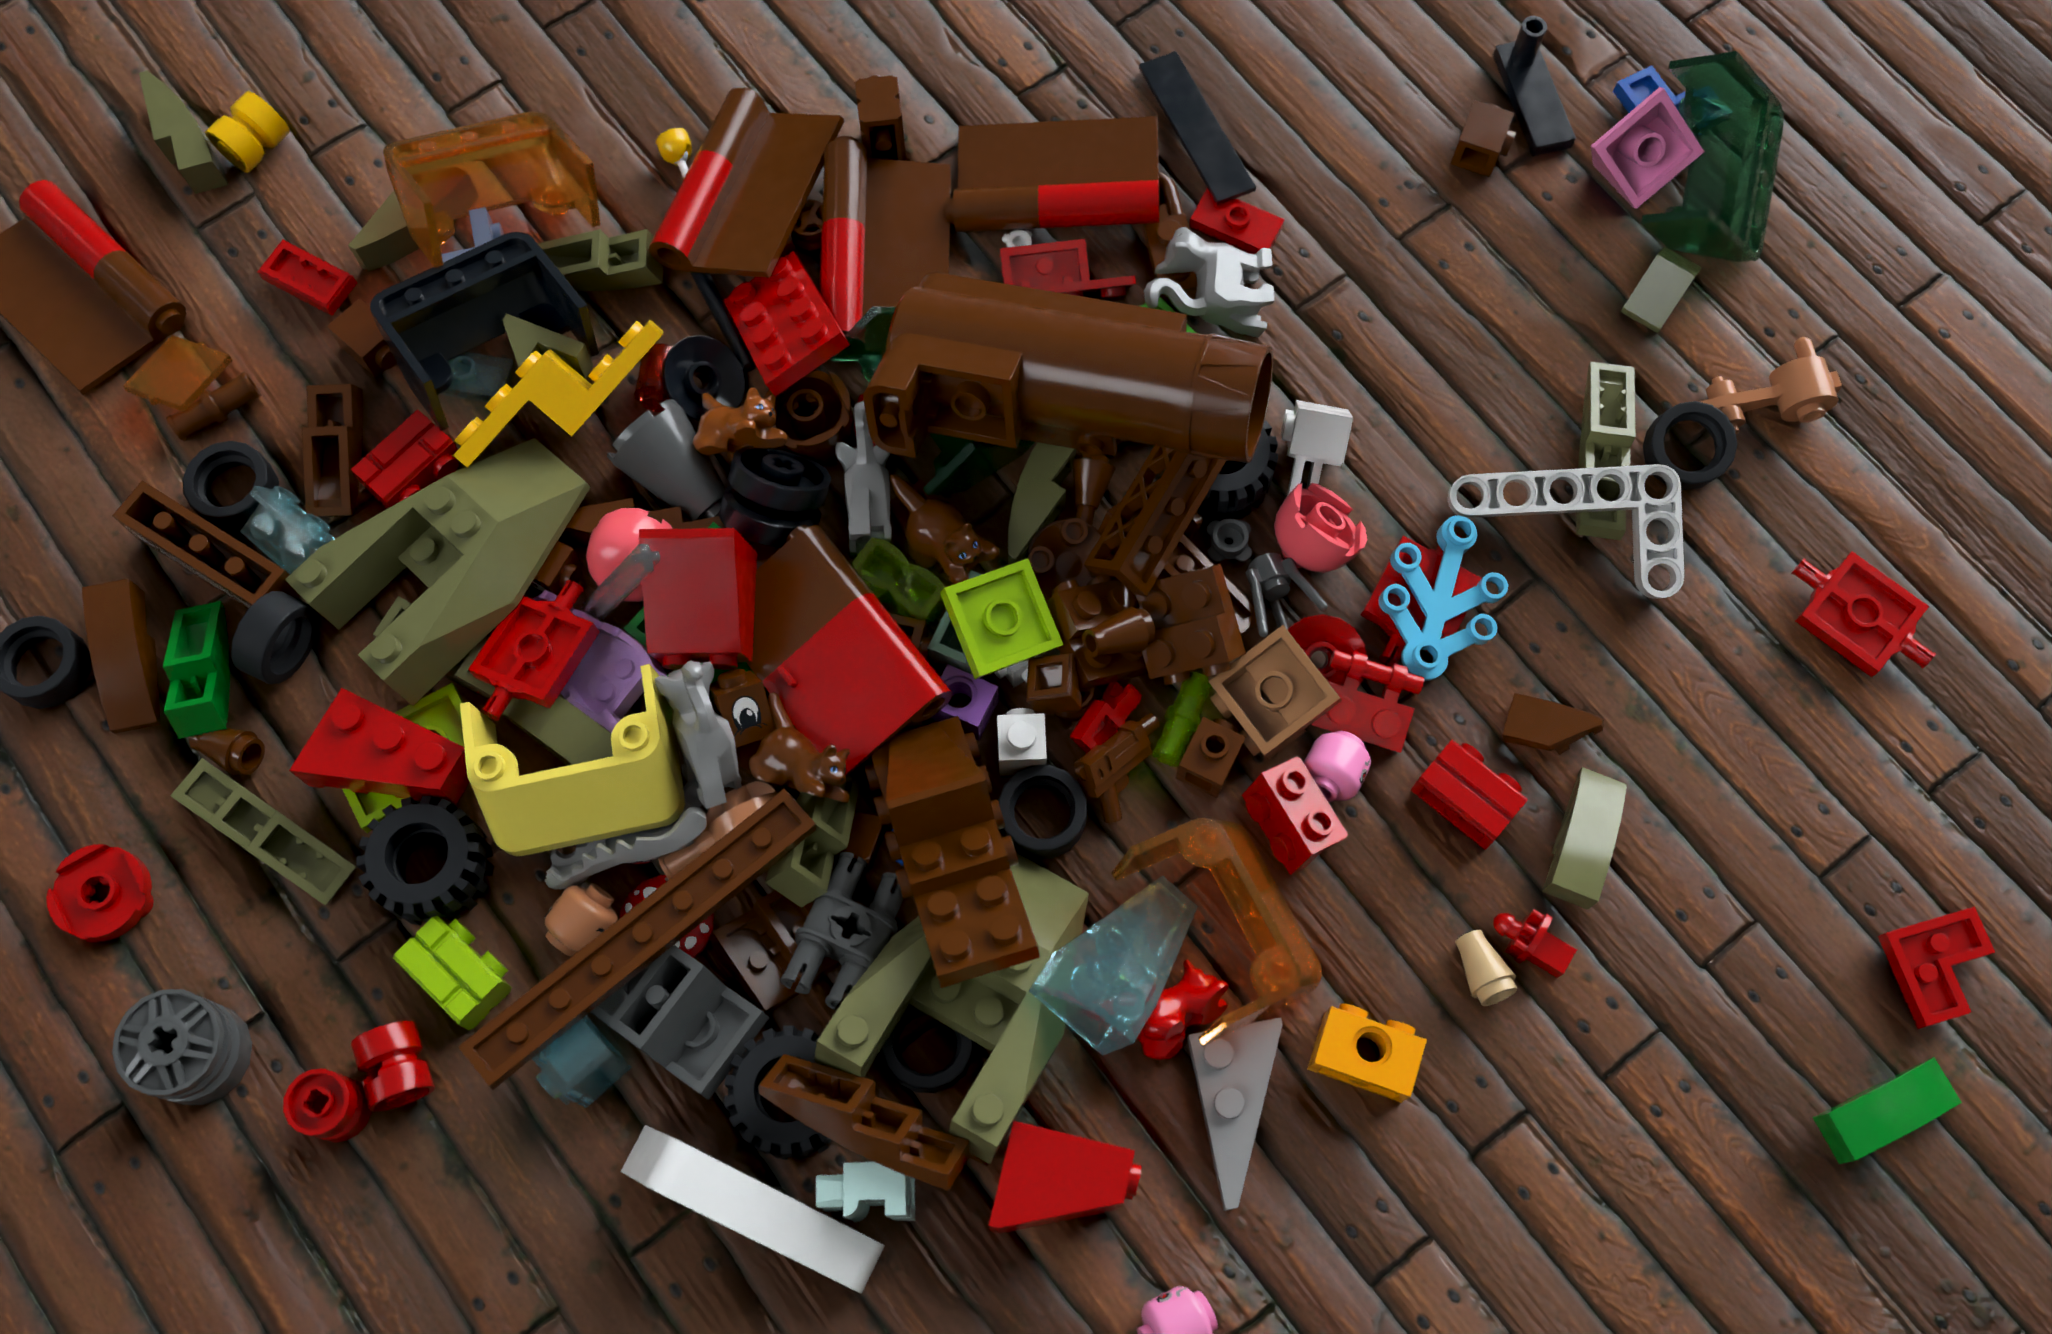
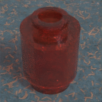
M654 344L640 360L634 396L644 408L652 412H663L665 409L660 403L670 400L664 388L662 369L665 357L673 347L671 345Z

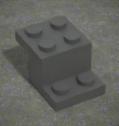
M675 945L590 1012L707 1100L710 1099L725 1079L726 1074L733 1068L730 1063L735 1055L742 1056L747 1049L744 1044L751 1038L754 1039L769 1019L763 1011L729 989L703 964Z

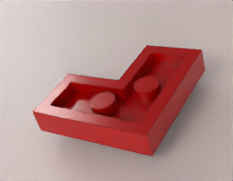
M1975 906L1889 931L1878 936L1918 1029L1972 1013L1951 966L1995 953Z

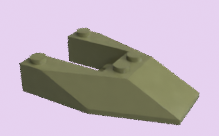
M533 438L474 463L468 468L465 467L446 475L319 547L285 580L310 606L340 630L399 573L408 567L428 589L358 655L387 685L414 706L517 607L591 487L536 438Z
M1017 852L1018 864L1010 866L1034 933L1040 958L941 988L918 916L890 939L847 994L818 1038L815 1052V1062L864 1077L909 1004L990 1050L992 1053L953 1117L947 1133L970 1140V1153L988 1164H991L1012 1127L1013 1120H1016L1064 1035L1089 896L1088 892Z

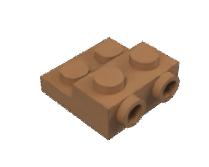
M1284 625L1280 626L1246 652V654L1231 664L1232 669L1219 673L1208 681L1216 691L1210 699L1226 719L1234 715L1244 728L1239 734L1246 737L1244 744L1254 756L1262 752L1268 759H1271L1306 732L1305 728L1342 701Z

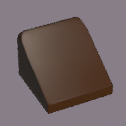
M1073 653L1037 657L1028 660L1026 701L1037 713L1052 714L1081 709V693L1076 660Z
M855 812L848 847L837 853L834 857L838 858L841 852H850L854 854L851 863L855 864L859 856L867 862V868L872 869L888 825L882 826L877 815Z

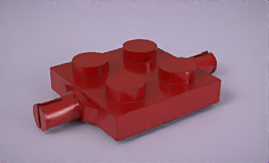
M1402 536L1395 549L1402 543H1412L1419 548L1422 556L1419 566L1433 589L1444 551L1439 545L1436 550L1427 549L1413 540ZM1405 552L1399 553L1400 560L1403 563L1412 564V558L1409 554ZM1390 559L1360 615L1379 625L1390 636L1379 658L1385 663L1390 658L1393 650H1395L1387 664L1392 666L1393 663L1398 664L1406 643L1390 615L1383 612L1378 602L1380 594L1389 585H1402L1410 594V602L1406 608L1421 632L1426 617L1401 573L1395 571L1391 566ZM1460 566L1452 597L1477 586V583L1482 578ZM1388 594V601L1392 605H1401L1400 598L1396 594ZM1467 612L1446 621L1440 639L1456 633Z
M1853 551L1843 559L1836 569L1830 571L1827 575L1806 561L1805 558L1791 572V574H1794L1814 589L1811 593L1809 604L1795 622L1870 677L1876 675L1889 658L1899 652L1914 661L1922 669L1936 655L1935 652H1932L1913 638L1917 622L1929 606Z
M567 580L554 601H536L523 596L517 607L497 625L468 668L475 679L493 685L496 688L485 706L481 709L484 715L499 721L500 716L512 698L527 699L549 709L552 707L600 633L593 622L575 616L570 611L581 593L584 592L583 587L578 583Z

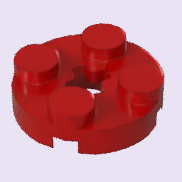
M106 844L88 845L66 857L56 869L55 873L59 874L54 882L53 889L48 887L46 897L48 912L53 922L61 930L90 943L112 940L125 934L141 918L150 913L154 903L153 896L151 895V876L142 860L124 849L109 847ZM101 882L105 886H110V891L104 901L101 903L98 901L90 902L89 897L96 893L94 886L97 883Z

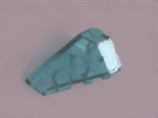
M1164 876L1159 877L1121 904L1116 910L1054 952L1029 989V992L1101 1055H1106L1133 1044L1159 1001L1198 906Z

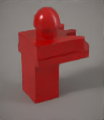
M1533 909L1521 922L1509 913H1500L1494 917L1493 926L1496 932L1502 937L1505 935L1511 939L1504 952L1514 957V960L1518 963L1528 960L1554 977L1559 978L1565 973L1577 951L1576 948L1547 932L1553 919L1547 913L1544 915Z

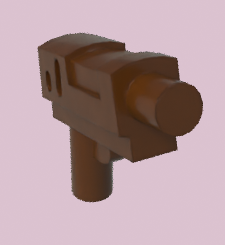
M1147 713L1137 722H1125L1117 728V733L1102 745L1092 748L1074 763L1075 774L1078 776L1080 786L1083 787L1085 795L1093 798L1100 797L1103 818L1106 823L1117 822L1122 819L1118 793L1124 790L1129 783L1127 773L1153 753L1148 737L1160 727V722L1151 713Z

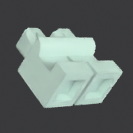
M876 1162L843 1163V1174L816 1175V1208L823 1209L825 1212L843 1211V1217L858 1222L867 1216L870 1206H885V1216L894 1221L915 1220V1178L898 1173Z

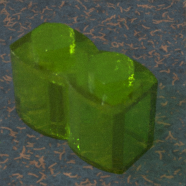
M871 537L852 562L854 570L880 602L890 603L897 615L925 620L928 628L945 606L940 595V591L945 587L940 579L921 566L909 564L904 554L893 544L885 540Z

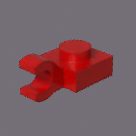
M1117 681L1111 682L1104 691L1103 701L1093 700L1069 737L1085 753L1097 745H1102L1118 732L1117 728L1125 723L1128 715L1140 703L1142 694L1132 684H1127L1125 689H1123Z

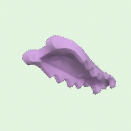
M543 590L533 600L554 601L557 595ZM572 608L570 611L575 616L593 622L600 633L561 691V694L565 700L612 734L615 725L644 692L640 666L650 664L659 676H667V673L658 661L647 653V648L631 635L618 627L601 622L583 611Z

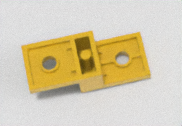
M651 320L644 326L636 321L618 341L624 349L617 357L613 359L609 354H606L590 372L588 377L594 381L592 384L551 348L543 355L535 350L515 371L521 380L514 388L506 383L484 406L491 412L484 421L476 417L457 436L454 441L461 447L453 456L468 468L528 400L572 437L663 335V330Z

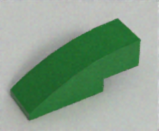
M222 601L175 610L163 663V669L170 680L164 713L179 739L223 730L227 726L230 696V657L225 607Z
M1933 1057L1848 1098L1847 1101L1812 1118L1837 1162L1843 1164L1856 1161L1934 1120L1962 1102L1937 1060Z

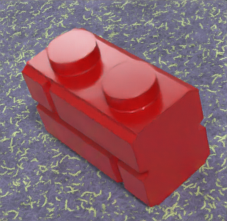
M417 409L350 470L365 489L388 509L446 475L455 472L458 468L459 460L453 455L457 452L458 448L448 435L440 431L429 418Z
M1452 739L1419 777L1411 791L1486 850L1528 799L1521 794L1522 787L1514 778L1505 773L1497 775L1483 764L1484 757L1476 748L1467 743L1459 745Z

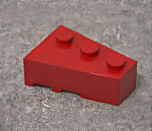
M343 688L338 692L289 770L309 787L324 788L326 786L350 789L356 793L368 794V792L389 794L404 799L412 797L414 800L419 801L422 795L433 796L438 802L443 798L454 805L457 804L470 782L467 776L463 746Z

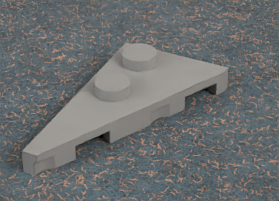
M1281 1017L1189 1034L1187 1037L1224 1211L1233 1210L1239 1206L1283 1025Z

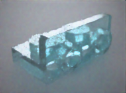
M254 486L249 493L260 504L240 532L289 574L295 571L319 547L335 539L328 533L330 526L319 517L302 510L298 506L300 500L290 491L279 486H275L274 489Z

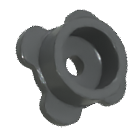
M1236 519L1214 520L1210 522L1206 529V533L1211 539V547L1207 551L1209 559L1215 563H1220L1224 559H1236L1240 563L1248 561L1252 555V549L1248 546L1249 534L1251 532L1250 525L1243 520ZM1227 538L1232 539V540H1233V544H1231V545L1226 544V543H1225V539H1227Z

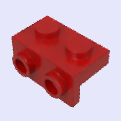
M1294 757L1262 772L1242 794L1249 815L1254 821L1259 823L1270 841L1274 856L1284 864L1290 875L1306 868L1324 850L1342 842L1348 836L1345 828L1300 757Z

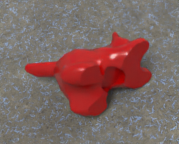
M1186 959L1183 962L1184 974L1177 985L1168 989L1145 992L1131 1001L1089 1000L1085 1002V1009L1101 1017H1124L1130 1032L1141 1043L1144 1055L1148 1058L1165 1060L1171 1059L1182 1049L1185 1030L1188 1026L1209 1024L1225 1012L1228 1004L1221 997L1227 991L1229 985L1224 980H1218L1216 976L1207 974L1203 970L1194 967Z

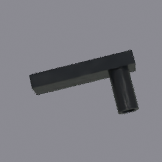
M1538 16L1525 18L1516 41L1496 45L1493 53L1494 61L1532 157L1570 149L1576 139L1540 51L1541 43L1547 31V24L1544 19Z

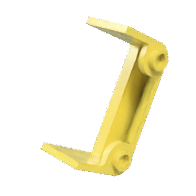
M650 664L640 666L646 711L628 715L615 725L611 734L613 756L519 776L518 762L515 755L506 747L497 744L495 723L470 702L460 704L467 776L492 838L499 848L513 856H525L668 826L680 817L684 810L685 797L677 740L672 724L673 712L672 707L655 685V678L659 677V675Z

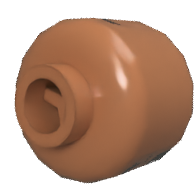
M591 883L588 888L578 885L567 887L544 917L545 926L548 929L545 935L547 940L558 950L572 957L618 920L616 912L611 907L615 901L614 898L606 890L594 883Z

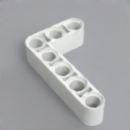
M1654 464L1469 474L1457 479L1448 492L1447 500L1451 510L1455 514L1467 518L1632 510L1634 580L1637 589L1648 598L1659 599L1674 595L1683 585L1684 553L1681 482L1676 471L1667 465ZM1649 475H1658L1666 482L1667 490L1663 498L1654 499L1646 493L1644 485ZM1609 477L1616 480L1619 484L1620 493L1615 501H1605L1599 496L1597 484L1601 478ZM1565 480L1570 483L1574 493L1569 503L1561 504L1553 500L1550 495V486L1553 481ZM1518 482L1525 487L1527 500L1523 505L1512 506L1505 501L1503 489L1507 483ZM1467 484L1477 487L1482 496L1479 506L1472 509L1461 506L1456 497L1458 488ZM1652 520H1659L1668 528V538L1662 545H1656L1647 538L1646 529ZM1655 565L1663 566L1670 575V582L1667 588L1662 591L1652 588L1648 581V573Z
M647 1125L644 1126L620 1171L646 1187L861 1294L885 1246Z

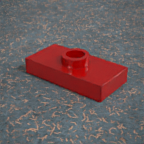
M1207 188L1190 218L1189 227L1248 253L1256 254L1261 248L1272 249L1283 228L1285 219L1237 198L1217 205Z
M283 239L257 271L262 280L331 316L334 315L357 284L353 275Z

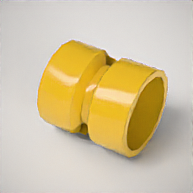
M246 91L230 107L232 117L223 115L205 131V135L210 143L229 162L240 170L249 173L263 160L262 158L265 154L263 146L271 149L275 148L290 133V129L283 118L266 101L255 93Z

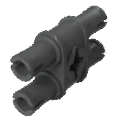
M841 852L839 854L838 861L830 875L827 892L814 900L802 928L796 930L795 942L797 947L785 973L780 978V982L790 989L798 973L802 972L795 992L808 994L824 957L838 961L842 967L829 995L825 999L827 1006L833 1010L840 1003L844 992L848 994L890 941V938L898 932V923L895 918L904 901L899 884L896 885L893 894L890 892L897 877L896 874L885 872L881 877V882L869 908L854 902L852 897L868 864L863 858L858 856L850 873H848V866L854 856L850 852ZM844 925L852 928L850 939H845L841 936Z

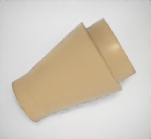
M1482 930L1468 932L1455 941L1460 951L1471 996L1478 998L1482 1006H1490L1501 1002L1517 991L1514 983L1515 973L1487 941Z

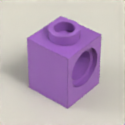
M947 664L940 678L953 695L965 694L971 698V702L963 708H954L947 704L929 719L939 722L958 716L964 734L973 732L975 739L979 741L999 702L998 686L980 678L975 680L973 675Z

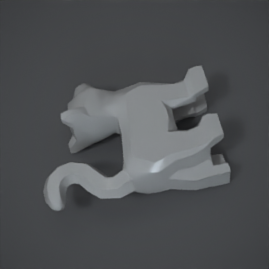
M1187 227L1178 228L1166 247L1165 260L1156 266L1155 273L1195 272L1197 274L1196 299L1189 298L1182 287L1171 279L1155 278L1148 282L1145 287V303L1149 308L1154 309L1159 303V296L1163 294L1183 314L1199 316L1208 323L1222 325L1236 333L1260 337L1267 329V322L1261 321V316L1257 315L1262 307L1274 303V287L1270 284H1262L1258 289H1250L1244 286V282L1246 284L1256 283L1259 279V271L1270 269L1273 266L1271 249L1261 248L1256 254H1248L1227 243L1206 242Z
M861 401L854 406L857 448H852L843 442H837L835 446L837 458L844 470L845 501L849 519L850 558L888 556L892 528L890 524L889 472L885 468L890 453L882 450L877 445L873 447L864 401Z
M688 661L681 669L670 672L668 676L661 675L655 678V685L674 710L672 724L684 761V765H682L683 776L688 783L695 781L694 778L696 777L699 788L696 789L699 800L708 809L726 803L724 787L741 788V777L738 772L735 739L727 719L713 710L709 699L710 683L714 677L713 665L711 661L702 664L700 662Z

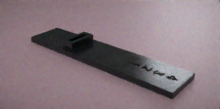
M1174 51L1139 64L1140 72L1217 205L1256 191V185L1178 53Z

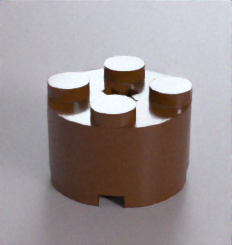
M813 370L775 397L776 422L773 427L783 430L788 435V442L780 446V448L805 455L825 467L838 460L835 452L837 442H843L850 447L853 446L854 418L850 396L843 381L834 373ZM769 388L764 396V399H766L768 395L773 394L769 390Z

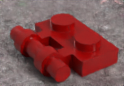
M1334 649L1329 661V667L1345 673L1341 685L1332 682L1328 683L1342 701L1311 725L1332 732L1346 731L1356 735L1364 742L1401 753L1415 708L1399 704L1397 701L1402 690L1419 695L1424 684V677L1409 673L1406 666L1393 663L1390 667L1367 660L1368 655L1353 651L1351 654ZM1366 678L1385 684L1381 698L1357 691L1360 679Z

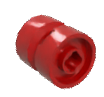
M399 1021L382 1025L360 1034L351 1041L350 1045L357 1069L368 1075L363 1080L362 1086L370 1111H385L417 1101L434 1091L435 1086L428 1063L417 1057L422 1052L423 1046L415 1022Z
M324 1068L311 1069L297 1076L288 1086L283 1098V1113L287 1123L294 1130L330 1142H343L357 1136L367 1125L371 1115L362 1084L357 1080Z

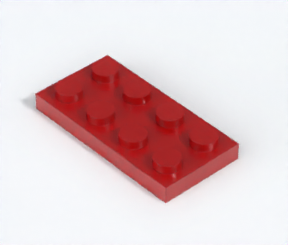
M794 251L778 259L770 278L755 277L749 282L741 283L723 300L765 385L775 397L850 345L806 268Z

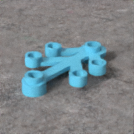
M1460 515L1448 518L1437 531V543L1444 552L1433 589L1419 566L1422 556L1417 546L1412 543H1402L1390 556L1391 566L1395 571L1401 573L1426 617L1422 632L1406 608L1410 602V594L1404 586L1399 584L1389 585L1380 594L1378 600L1380 608L1383 612L1390 615L1406 643L1401 654L1403 666L1408 667L1409 673L1424 677V681H1430L1439 677L1447 668L1449 656L1473 644L1483 645L1490 641L1497 633L1496 621L1487 614H1478L1467 623L1465 629L1440 639L1445 622L1485 602L1495 603L1505 596L1508 591V582L1505 577L1499 573L1491 572L1486 574L1477 583V586L1452 597L1463 554L1474 545L1477 539V529L1474 523L1467 517ZM1454 527H1460L1465 532L1466 538L1458 537L1454 532ZM1405 552L1409 554L1412 558V564L1403 563L1400 560L1399 553ZM1486 582L1494 583L1498 588V594L1490 593L1486 588ZM1389 593L1396 594L1400 598V606H1394L1388 601ZM1475 623H1481L1486 627L1487 636L1477 633ZM1420 650H1427L1432 655L1433 662H1424L1420 657Z

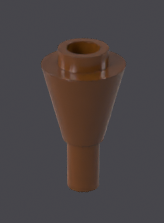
M1082 454V459L1072 461L1075 506L1077 507L1076 518L1092 525L1095 510L1098 509L1116 468L1108 464L1106 456Z

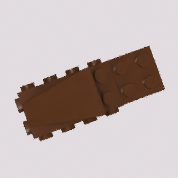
M956 716L896 734L871 756L872 762L865 763L864 768L871 791L881 789L882 796L875 797L874 802L881 825L891 823L893 831L884 833L892 862L900 859L903 862L904 867L895 870L903 899L913 896L940 987H947L1040 958L1038 945L1010 866L1018 864L1011 836L1001 838L999 829L1005 828V822L998 800H990L989 794L993 793L985 765L977 767L974 762L981 759L974 733L964 734L959 717Z

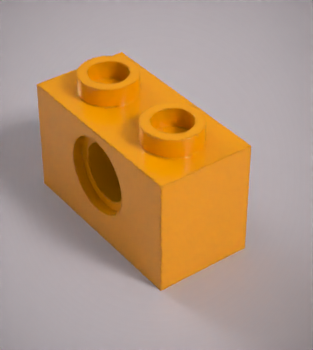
M1341 1003L1339 1008L1331 1006L1324 1013L1307 1070L1401 1103L1410 1098L1427 1039L1414 1035L1416 1029L1408 1024L1387 1020L1385 1025L1367 1019L1368 1012L1359 1007ZM1368 1038L1376 1043L1379 1049L1378 1061L1368 1062L1359 1056L1356 1048L1358 1039Z

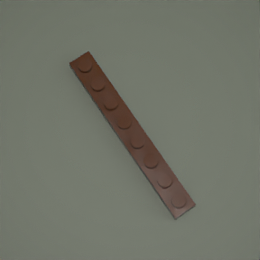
M784 788L459 1045L458 1048L488 1086L494 1090L817 830L816 823Z

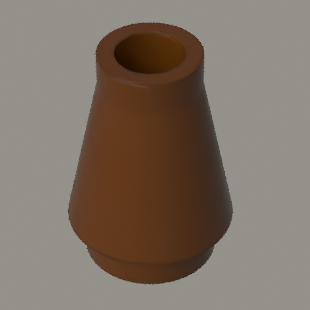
M1129 606L1097 626L1086 629L1082 636L1083 645L1086 652L1092 657L1102 654L1142 652L1148 644L1154 641L1155 626L1150 614L1145 609H1136Z
M226 728L189 737V745L192 749L201 752L231 775L251 774L260 766L264 758V743L252 731Z

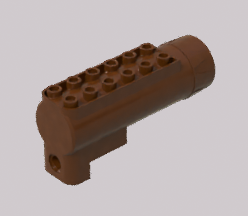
M934 272L925 275L919 286L909 289L899 300L891 320L886 351L863 394V400L872 441L886 452L913 458L917 457L928 432L1017 448L1025 427L1030 422L1165 447L1185 452L1192 456L1249 463L1256 452L1266 416L1273 372V349L1271 346L1213 333L1186 332L1187 314Z

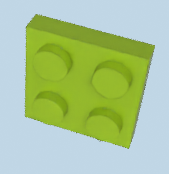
M1028 558L948 586L940 591L975 680L1058 649L1063 645Z

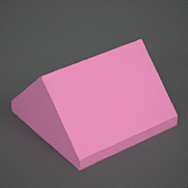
M1662 87L1654 91L1591 145L1593 166L1635 209L1705 152Z

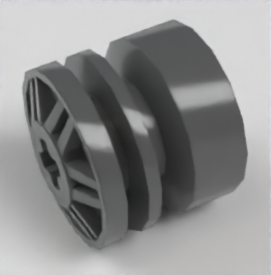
M163 989L141 998L125 1013L115 1031L112 1055L117 1073L129 1087L144 1094L182 1105H205L223 1098L240 1083L250 1064L252 1040L247 1024L234 1010L184 989Z

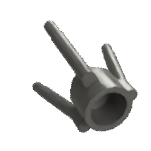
M1266 553L1255 558L1245 572L1251 586L1256 623L1261 637L1268 635L1263 596L1269 601L1278 628L1282 625L1286 629L1289 628L1279 599L1289 593L1291 579L1320 610L1325 611L1328 607L1319 593L1298 571L1294 560L1291 558L1283 561L1278 553Z

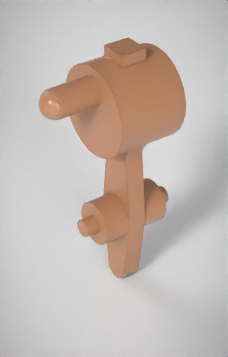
M1800 337L1794 343L1798 359L1789 361L1771 372L1769 375L1771 387L1737 393L1732 380H1724L1722 376L1713 378V384L1706 388L1708 400L1700 402L1711 404L1726 414L1737 434L1740 432L1739 427L1746 422L1743 412L1770 405L1778 406L1781 418L1784 421L1807 423L1820 419L1838 403L1837 393L1842 384L1838 372H1829L1825 359L1816 355L1812 341L1808 337ZM1688 420V421H1681V422H1678V423L1683 424V423H1689V422H1694V421Z

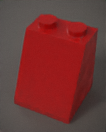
M735 528L639 529L647 653L662 663L663 668L673 670L681 669L688 661H711L714 669L721 670L736 669L738 662H752L757 552Z
M1013 1120L989 1222L990 1231L1001 1234L1119 1210L1124 1200H1133V1196L1135 1197L1142 1165L1133 1163L1135 1150Z

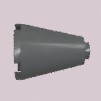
M674 399L660 403L665 410L656 416L649 410L643 413L613 442L612 446L618 452L607 454L608 459L613 465L672 508L680 506L684 517L694 521L719 516L726 488L709 456L698 452L693 446V438L696 432L683 408Z

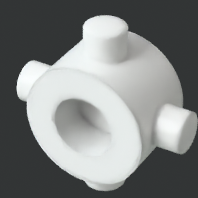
M1015 230L1009 235L1005 233L1002 241L1006 243V248L1032 245V233L1029 230Z

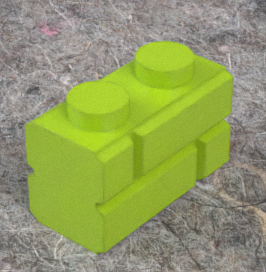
M436 915L416 932L415 937L410 938L394 954L393 959L458 1025L471 1030L511 992L512 987L502 978L509 970L489 951L481 957L470 946L476 937L460 921L455 918L448 924Z

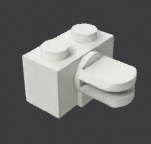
M1296 400L1294 410H1285L1281 436L1283 441H1287V455L1294 458L1287 496L1297 484L1301 483L1305 461L1311 462L1306 489L1311 483L1319 484L1323 463L1340 467L1341 463H1344L1353 417L1348 409Z

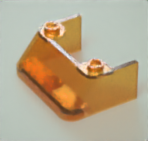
M525 112L396 141L388 144L383 149L386 169L410 236L434 267L443 266L440 245L444 244L447 239L454 235L453 220L468 217L469 210L486 207L487 211H492L531 201L537 209L552 216L563 215L568 210L576 208L592 227L601 225L594 163L555 121L544 113Z
M1197 818L1130 847L1111 873L1115 881L1178 853H1182L1184 858L1191 864L1202 868L1209 867L1257 957L1252 962L1250 978L1260 999L1218 1019L1198 1037L1202 1046L1307 996L1319 985L1322 969L1319 960L1248 832L1240 824L1233 821Z

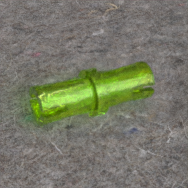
M1191 672L1192 677L1182 682L1181 689L1173 706H1169L1165 712L1164 719L1166 723L1160 739H1158L1156 747L1152 752L1153 757L1158 758L1157 760L1165 765L1179 766L1193 732H1196L1201 722L1200 714L1212 686L1207 681L1208 677L1200 673Z

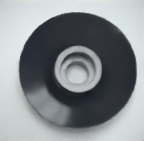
M695 335L677 342L667 353L662 369L664 388L669 399H674L683 408L687 417L700 421L701 416L708 411L703 407L701 399L703 393L711 394L718 402L725 406L739 407L744 396L745 377L736 355L725 344L709 336ZM693 376L700 379L702 389L696 386Z

